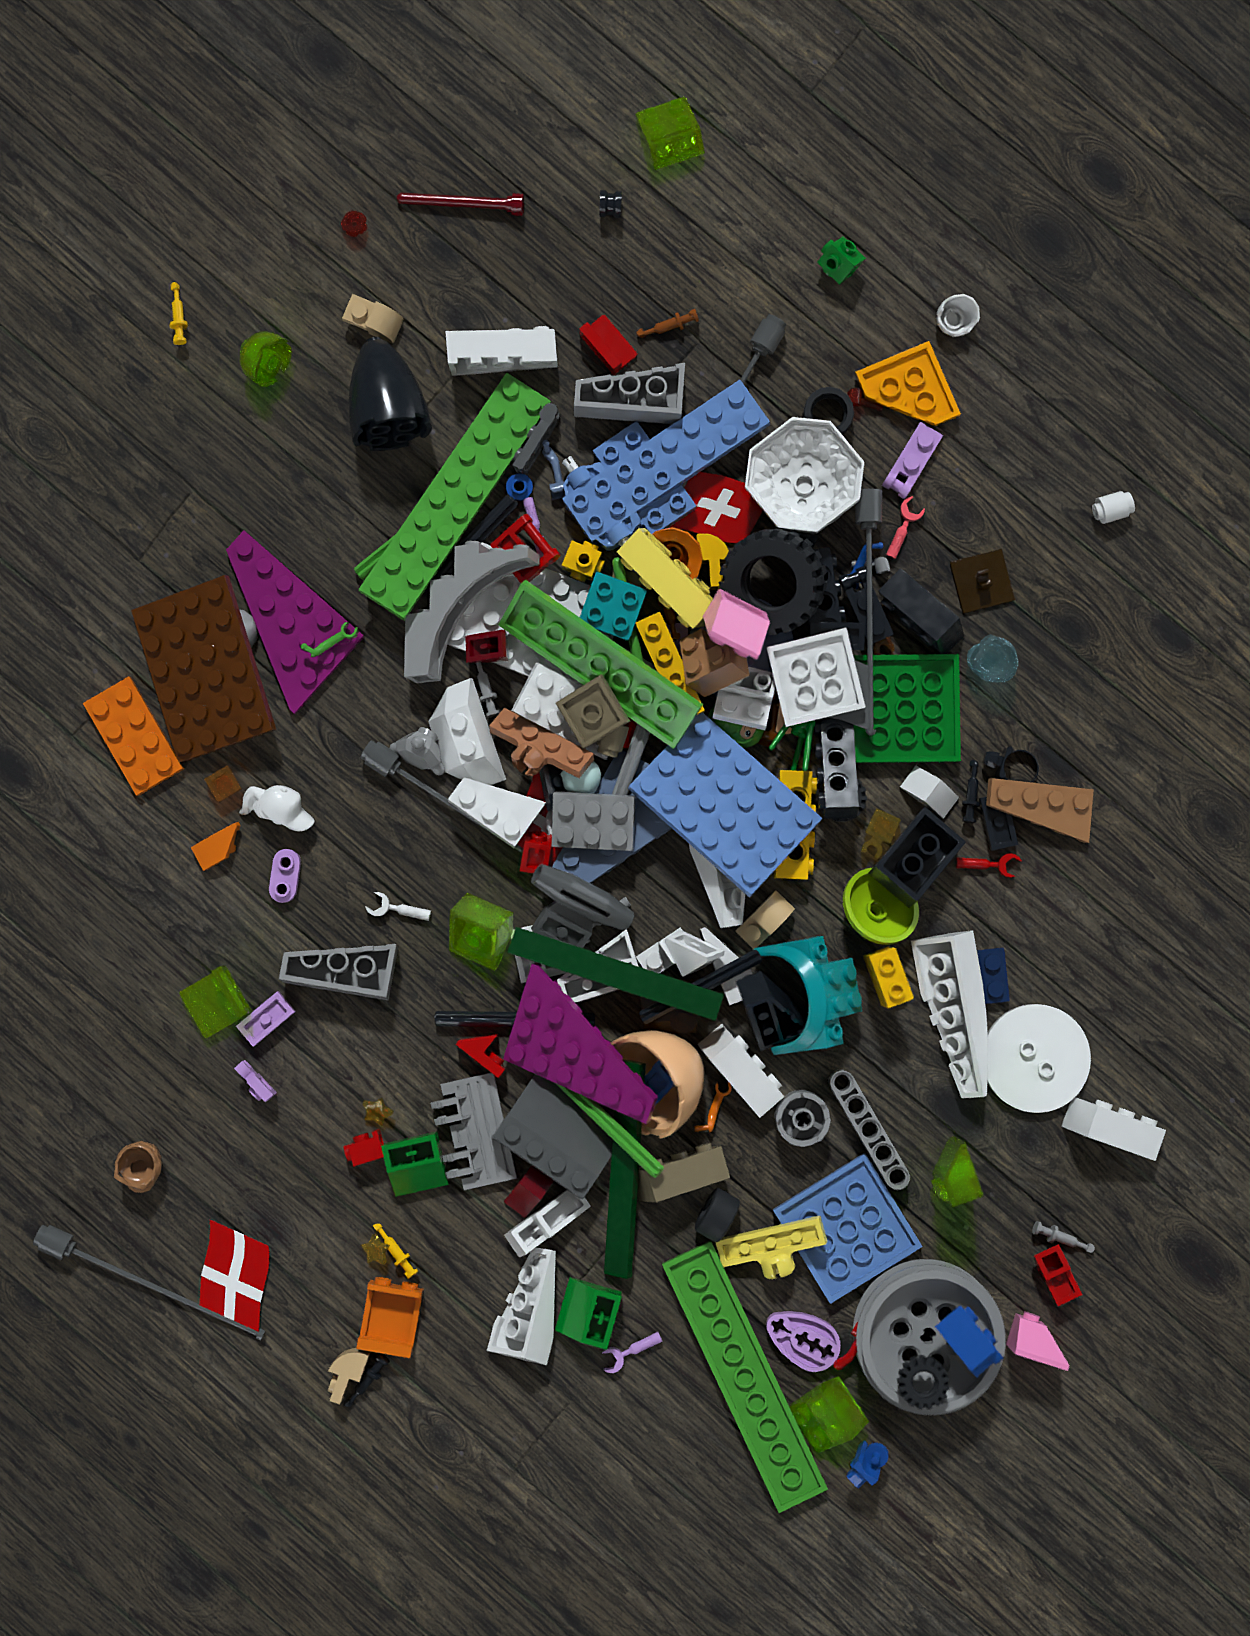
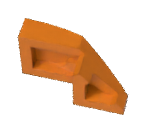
M239 822L233 823L191 847L203 871L212 868L227 859L230 853L235 852L236 845H234L236 833L240 830Z

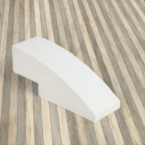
M565 1190L504 1234L516 1254L522 1257L543 1241L552 1237L591 1206L585 1197L579 1199L568 1190Z

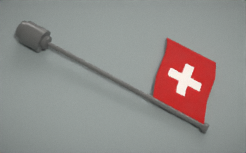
M768 314L766 319H762L750 342L753 345L752 349L756 353L740 379L743 384L760 355H773L786 332L784 329L787 324L780 318ZM699 472L682 484L696 504L697 509L669 528L674 527L697 534H711L725 543L737 544L740 540L750 535L763 510L745 489L744 482L723 475Z

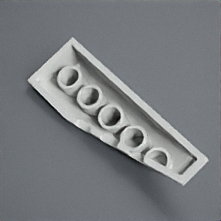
M964 931L912 940L911 945L920 994L923 1001L928 1002L932 1013L929 1017L933 1026L937 1025L942 1040L939 1042L942 1050L946 1051L951 1063L949 1067L961 1098L987 1096L988 1080L987 1018L973 931Z

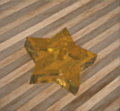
M382 1097L375 1102L366 1100L363 1102V1106L367 1111L364 1120H374L380 1126H383L385 1118L391 1116L394 1112L385 1106Z
M375 1233L371 1236L369 1242L361 1246L367 1253V1263L375 1260L384 1265L387 1263L385 1252L390 1245L382 1243Z

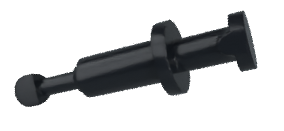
M976 760L970 761L969 766H972V776L968 779L966 800L962 801V805L967 806L966 816L962 819V822L976 823L974 808L980 806V802H977L979 780L976 778L979 763Z
M379 1353L375 1359L377 1362L373 1366L367 1365L365 1367V1375L355 1386L354 1394L350 1399L347 1398L343 1406L351 1407L357 1396L364 1394L374 1379L379 1380L381 1378L379 1371L390 1362L384 1354Z

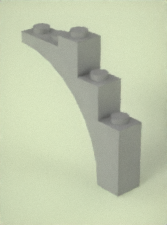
M467 541L465 545L455 546L454 576L443 575L440 579L431 580L430 609L416 610V613L409 614L405 619L404 677L415 683L441 681L443 658L448 641L457 622L469 605L486 588L502 577L520 569L538 566L539 554L527 545H515L513 549L508 550L502 548L488 549L478 541Z

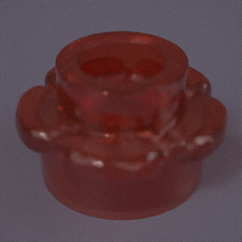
M349 211L341 221L342 229L346 231L348 236L357 237L358 234H363L367 230V218L361 212ZM357 222V225L353 226L352 223Z

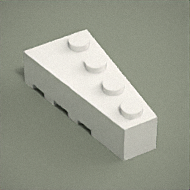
M547 326L535 327L532 330L513 328L509 330L446 331L448 365L452 376L558 367L555 330L549 329Z

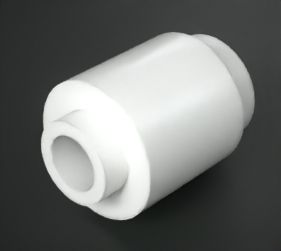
M1119 491L1096 498L1092 511L1095 519L1105 524L1128 517L1130 513L1135 511V504L1129 492Z

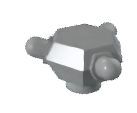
M420 727L418 731L412 732L390 745V749L398 753L408 764L421 770L431 769L436 775H442L445 772V767L441 763L440 748L436 743L438 736L427 728Z

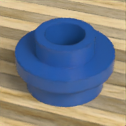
M520 473L514 474L508 479L506 490L510 497L517 501H522L531 495L533 484L528 476ZM518 482L524 484V489L521 491H517L514 488Z

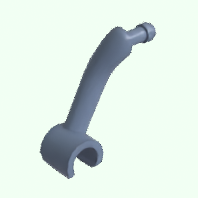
M544 440L542 443L544 446L542 453L551 463L555 477V483L549 484L552 499H560L566 495L559 460L552 448L549 447V441Z

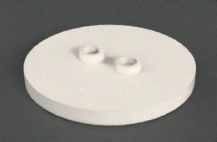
M1023 1005L1003 1014L989 1029L987 1082L993 1092L1008 1105L1026 1112H1049L1069 1103L1083 1088L1090 1070V1047L1081 1027L1065 1012L1047 1005Z

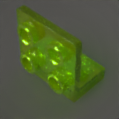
M686 97L673 99L636 113L637 121L648 143L652 165L655 170L705 154L701 129Z
M226 965L212 970L211 974L179 992L204 1038H209L253 1012Z

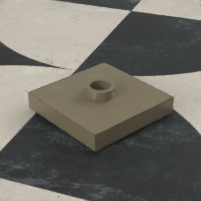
M603 675L597 676L556 702L557 707L583 749L630 722Z

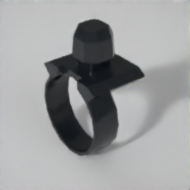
M1012 746L1006 747L1001 756H999L1000 753L985 752L982 763L993 769L998 767L995 777L996 779L1007 780L1004 763L1011 753L1023 752L1029 755L1036 767L1035 775L1030 782L1035 781L1039 772V765L1032 753L1026 750L1014 751Z

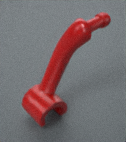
M858 1322L856 1323L855 1327L853 1328V1330H852V1332H851V1334L854 1335L855 1337H856ZM856 1339L849 1351L834 1362L833 1366L836 1370H842L854 1359L857 1353Z

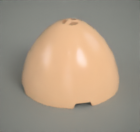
M659 1031L634 1032L612 1041L611 1044L622 1055V1059L646 1063L645 1075L659 1059L669 1072L675 1087L655 1106L650 1122L647 1124L642 1123L641 1134H653L659 1136V1138H665L673 1134L695 1111L703 1091L705 1072L698 1052L684 1039Z

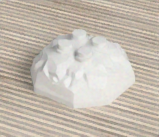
M792 417L750 449L745 489L777 528L817 534L860 501L864 461L831 421Z

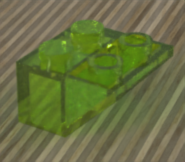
M839 1376L819 1384L789 1405L797 1424L817 1453L853 1440L869 1423V1420Z

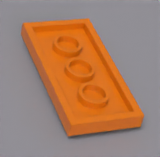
M130 676L83 703L136 796L143 794L184 770L183 765L177 760L173 748Z

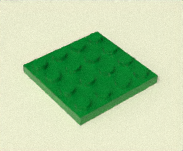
M959 654L873 655V726L876 733L869 736L866 734V729L853 725L856 763L961 761ZM853 655L855 661L867 665V655Z

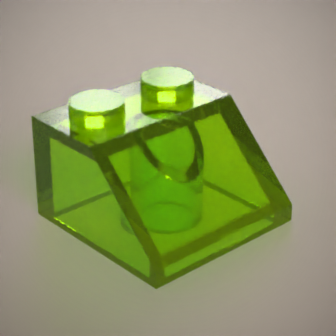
M466 893L450 910L449 951L495 971L513 933L514 912Z

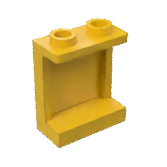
M887 946L863 955L881 1006L891 1008L914 998L895 948Z

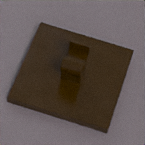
M1002 549L950 562L963 614L1015 601Z

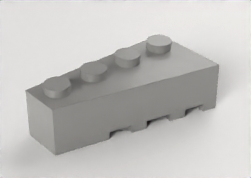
M679 363L673 367L663 368V366L654 367L648 371H629L616 376L605 375L576 380L574 417L674 424L681 419L685 363Z
M388 944L384 946L284 952L279 980L288 984L389 1000L398 946L397 944Z

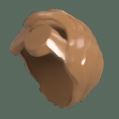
M144 1141L134 1142L125 1146L117 1155L114 1164V1178L134 1192L143 1193L149 1191L154 1186L162 1170V1158L159 1149L154 1144Z

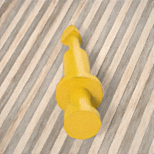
M173 282L171 290L174 291L175 300L172 302L173 321L169 324L170 328L175 330L173 343L175 345H184L187 343V340L183 336V329L188 327V323L184 321L183 302L179 300L180 287L176 282Z
M374 1224V1229L383 1237L385 1247L396 1260L394 1263L395 1267L401 1265L405 1270V1276L410 1279L418 1272V1269L414 1270L407 1260L410 1254L403 1253L395 1240L387 1236L381 1224Z

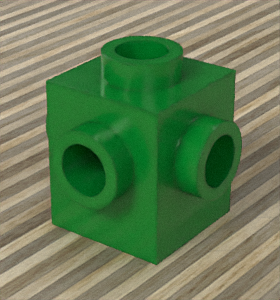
M842 236L835 242L831 239L821 249L823 255L817 263L822 267L826 275L832 277L840 285L854 274L866 258L857 250L853 242Z

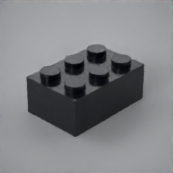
M924 807L912 819L868 874L910 908L921 898L966 841Z

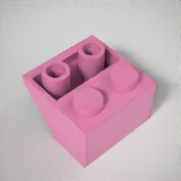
M719 589L703 615L709 638L718 645L723 646L727 644L733 647V650L742 657L747 658L751 656L757 659L770 623L767 613Z

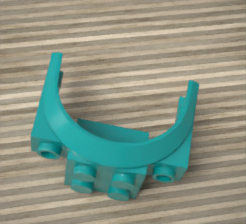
M823 936L754 948L761 956L781 957L793 965L805 984L809 1001L808 1019L801 1035L794 1041L786 1042L787 1044L771 1047L773 1054L823 1049L844 1044L839 1017L862 1012V998L858 990L857 972L853 964V958L828 962L827 947Z

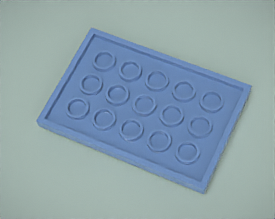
M703 712L694 718L678 745L674 749L668 745L628 787L636 797L749 898L822 820V817Z

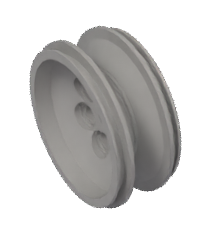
M910 1260L884 1271L868 1286L862 1295L853 1321V1328L858 1322L856 1337L853 1335V1342L856 1339L857 1345L856 1356L874 1389L893 1405L916 1414H947L973 1403L987 1391L995 1380L1003 1360L997 1365L993 1363L977 1378L935 1328L942 1321V1319L938 1318V1312L941 1308L949 1307L952 1312L960 1305L963 1309L969 1306L979 1318L975 1322L982 1332L986 1328L998 1341L994 1344L995 1348L1004 1357L1005 1328L1001 1313L988 1291L968 1272L941 1260ZM917 1301H921L925 1305L924 1310L920 1314L911 1312L912 1305ZM898 1322L907 1324L906 1331L902 1334H895L893 1332V1327ZM923 1329H933V1332L929 1333V1339L924 1340L920 1338L924 1334ZM913 1348L915 1350V1358H918L919 1355H924L925 1357L933 1354L942 1355L940 1363L949 1376L950 1382H948L950 1388L946 1392V1399H942L939 1406L935 1404L932 1406V1409L927 1410L926 1407H923V1410L916 1406L912 1407L901 1395L897 1384V1378H899L898 1371L904 1367L902 1364L905 1361L907 1363L910 1361L902 1359V1353L905 1349ZM920 1372L913 1379L914 1389L921 1393L931 1390L934 1384L933 1376L928 1372Z

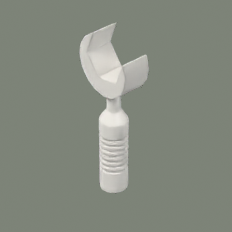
M374 892L382 897L381 908L373 911L365 906L366 910L374 916H382L388 910H394L400 915L429 921L431 910L404 904L399 906L391 905L389 898L381 892Z

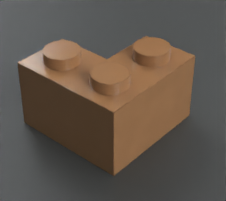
M703 629L680 639L686 685L702 696L706 697L749 676L747 658L737 654L733 647L727 644L723 646L716 644Z

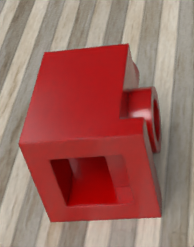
M380 1128L374 1130L371 1137H369L368 1133L352 1137L354 1142L343 1146L347 1161H352L353 1166H357L384 1157L381 1147L384 1141Z

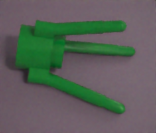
M814 720L787 727L784 723L769 746L770 750H774L788 728H792L791 733L799 737L791 766L792 771H796L805 737L802 769L803 771L808 770L812 734L816 723Z

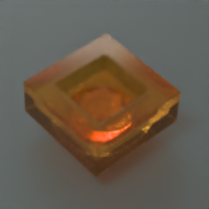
M228 765L204 779L219 803L242 790L241 785Z

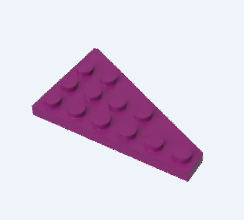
M243 530L226 551L290 711L296 714L360 643L364 636L359 632L354 639L345 638L316 657H311V653L302 650L300 647L303 643L315 649L320 643L339 633L342 625L348 621ZM349 623L345 630L346 634L351 635L355 628Z
M537 962L531 964L503 1060L642 1123L647 1124L650 1122L658 1096L650 1087L643 1083L642 1078L637 1072L633 1073L624 1063L622 1055L609 1041L603 1038L602 1033L596 1026L593 1027L581 1014L583 1011L569 995L562 991L561 986L556 981L550 979L541 968L542 965Z

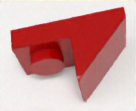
M498 1034L464 1038L456 1043L460 1049L497 1078L506 1069L502 1065L504 1060L493 1051L490 1054L485 1052Z

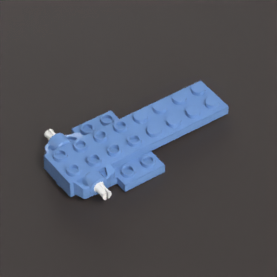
M738 380L651 439H649L636 421L593 450V454L599 462L593 465L578 467L572 456L568 457V461L565 459L562 463L570 474L563 484L566 495L562 498L563 503L590 543L598 544L607 551L622 547L638 528L645 527L653 534L657 530L669 528L696 510V504L682 484L770 425V421L742 381Z

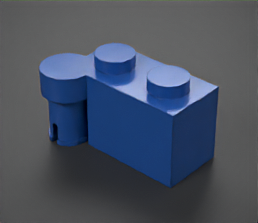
M960 1305L940 1321L935 1328L978 1378L993 1363L997 1365L1004 1357L995 1348L994 1344L998 1341L986 1328L982 1332L975 1322L979 1318L968 1306L963 1309Z

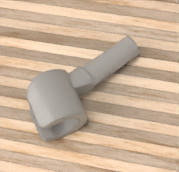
M879 557L872 560V567H875L876 574L890 571L886 558ZM852 561V567L855 566L856 561Z

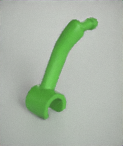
M345 622L339 633L320 643L315 649L305 643L300 648L311 653V657H316L345 638H356L359 631L356 627L351 635H347L345 630L349 622Z

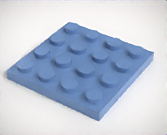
M865 1153L773 1209L781 1224L821 1216L828 1241L827 1244L799 1250L798 1252L830 1304L923 1247Z

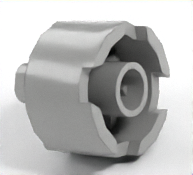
M805 1090L792 1091L785 1095L777 1104L774 1114L775 1125L781 1136L789 1143L800 1147L813 1145L821 1141L827 1134L831 1122L829 1110L824 1101L813 1092ZM805 1111L809 1120L807 1123L802 1122L799 1125L796 1115Z

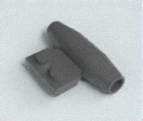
M540 864L533 873L531 883L552 898L554 902L543 908L531 927L532 932L583 948L592 935L593 922L625 931L631 925L634 912L603 889L572 873Z

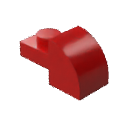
M1059 1244L1033 1256L1042 1280L1046 1283L1057 1307L1082 1295Z

